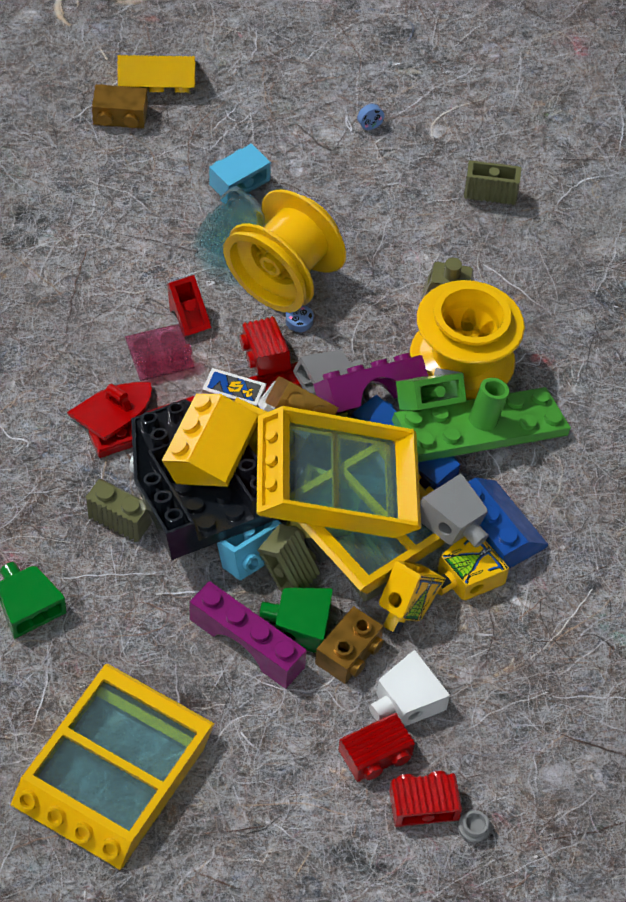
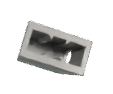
M336 350L300 357L293 372L302 388L316 395L313 384L324 380L323 374L339 370L340 375L347 374V368L363 364L364 369L366 367L362 360L349 362L343 351Z
M462 474L457 475L421 499V523L447 544L453 545L463 537H466L477 548L488 538L489 535L479 526L488 513L487 508Z

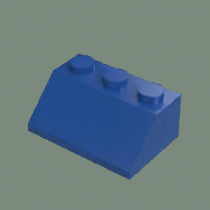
M477 477L468 481L488 511L479 525L489 535L485 541L505 562L509 569L548 547L545 539L497 481Z

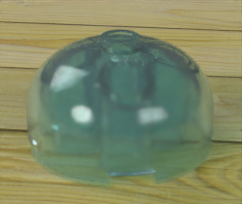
M238 186L230 188L220 197V201L223 203L219 204L212 214L208 213L198 231L193 248H199V251L194 256L215 268H228L223 253V245L236 225L250 223L262 227L265 226V217L261 210V204L255 197Z

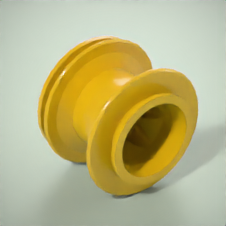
M276 189L267 193L262 201L261 210L266 225L264 227L250 223L236 225L225 240L223 253L229 270L251 296L276 311L291 313L308 304L314 296V285L310 274L311 269L323 273L338 271L346 261V248L338 226L322 206L306 196L284 189Z
M470 280L447 282L429 291L423 297L418 307L417 325L419 331L411 343V357L423 356L428 376H434L435 368L464 373L467 400L476 399L484 379L497 378L508 384L514 374L516 365L514 351L520 345L525 331L524 318L515 301L494 286Z

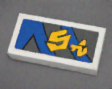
M212 368L202 389V394H222L233 401L237 397L258 407V402L266 390V383Z

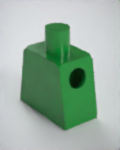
M9 562L0 569V573L4 580L0 581V604L14 639L67 613L65 597L37 566H30L21 571L15 562Z
M284 588L280 604L262 601L259 616L265 621L276 622L275 628L307 651L316 653L317 648L325 640L333 589Z

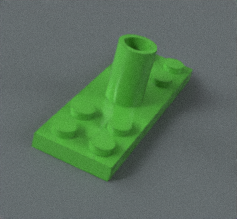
M497 378L484 379L476 399L423 410L394 412L392 417L394 426L414 429L416 431L418 462L568 436L571 429L546 387L509 393L507 384Z

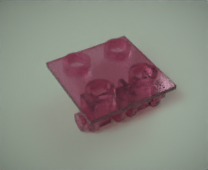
M179 324L125 336L140 381L195 368L191 358V345L186 344Z

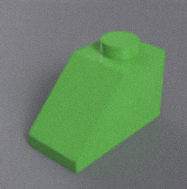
M463 373L396 381L399 410H423L467 402Z

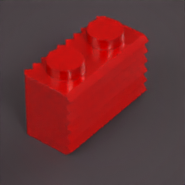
M272 316L270 319L266 317L265 320L260 319L259 321L255 320L249 323L244 322L242 325L243 334L239 335L242 351H248L246 352L249 368H255L258 377L290 370V351L275 317Z
M395 712L341 738L338 751L355 780L360 782L365 778L366 780L377 778L382 774L383 769L388 768L390 765L399 767L407 763L413 755L415 743Z
M434 771L424 777L403 774L391 780L389 796L395 827L460 820L462 807L455 773L447 774L445 771Z

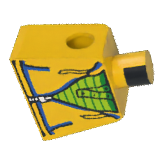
M463 537L440 557L438 572L446 579L438 594L442 596L453 589L462 600L471 599L504 585L507 580L509 567L486 541L475 548L466 537Z
M396 561L379 600V605L389 611L383 626L399 634L406 620L420 621L446 578L422 564Z

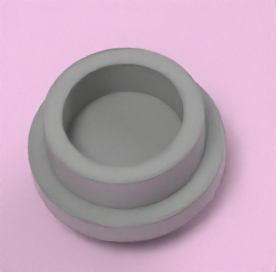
M472 810L461 816L458 830L466 841L480 843L489 836L491 822L483 812Z

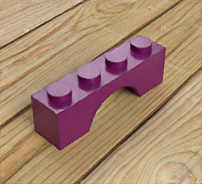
M410 353L395 356V362L388 363L387 358L371 362V368L364 369L363 364L347 368V374L340 375L339 370L323 374L324 380L313 385L316 396L337 406L336 414L360 407L363 391L370 382L383 386L395 399L398 398L396 381L426 377L428 373L422 355L411 357Z
M208 581L189 601L190 620L213 637L221 634L241 644L256 660L261 672L283 688L287 689L305 668L307 652L305 648L212 582Z

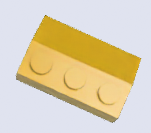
M118 55V86L149 87V92H164V87H175V93H190V88H195L196 57Z
M196 394L162 459L175 483L228 487L257 427L258 414L222 394Z

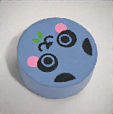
M368 104L359 111L357 120L363 129L372 130L383 122L384 113L377 104Z
M302 306L295 312H286L287 327L294 332L309 330L313 325L314 315L312 310L307 306Z

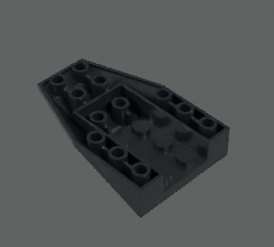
M186 399L131 418L135 485L171 560L278 520L262 517L257 514V456L249 444L228 487L175 483L162 459L191 405V402Z

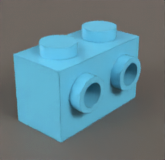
M251 143L209 167V185L229 204L270 181L271 162Z
M275 520L218 542L217 547L222 568L241 581L265 566V561L262 560L263 557L260 556V552L257 550L275 528L282 523Z

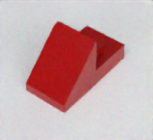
M195 275L167 283L170 312L175 311L183 337L212 328Z

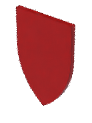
M131 382L120 385L109 384L106 389L69 410L67 414L106 441L132 423L131 418L143 414L150 403L152 395L151 382Z

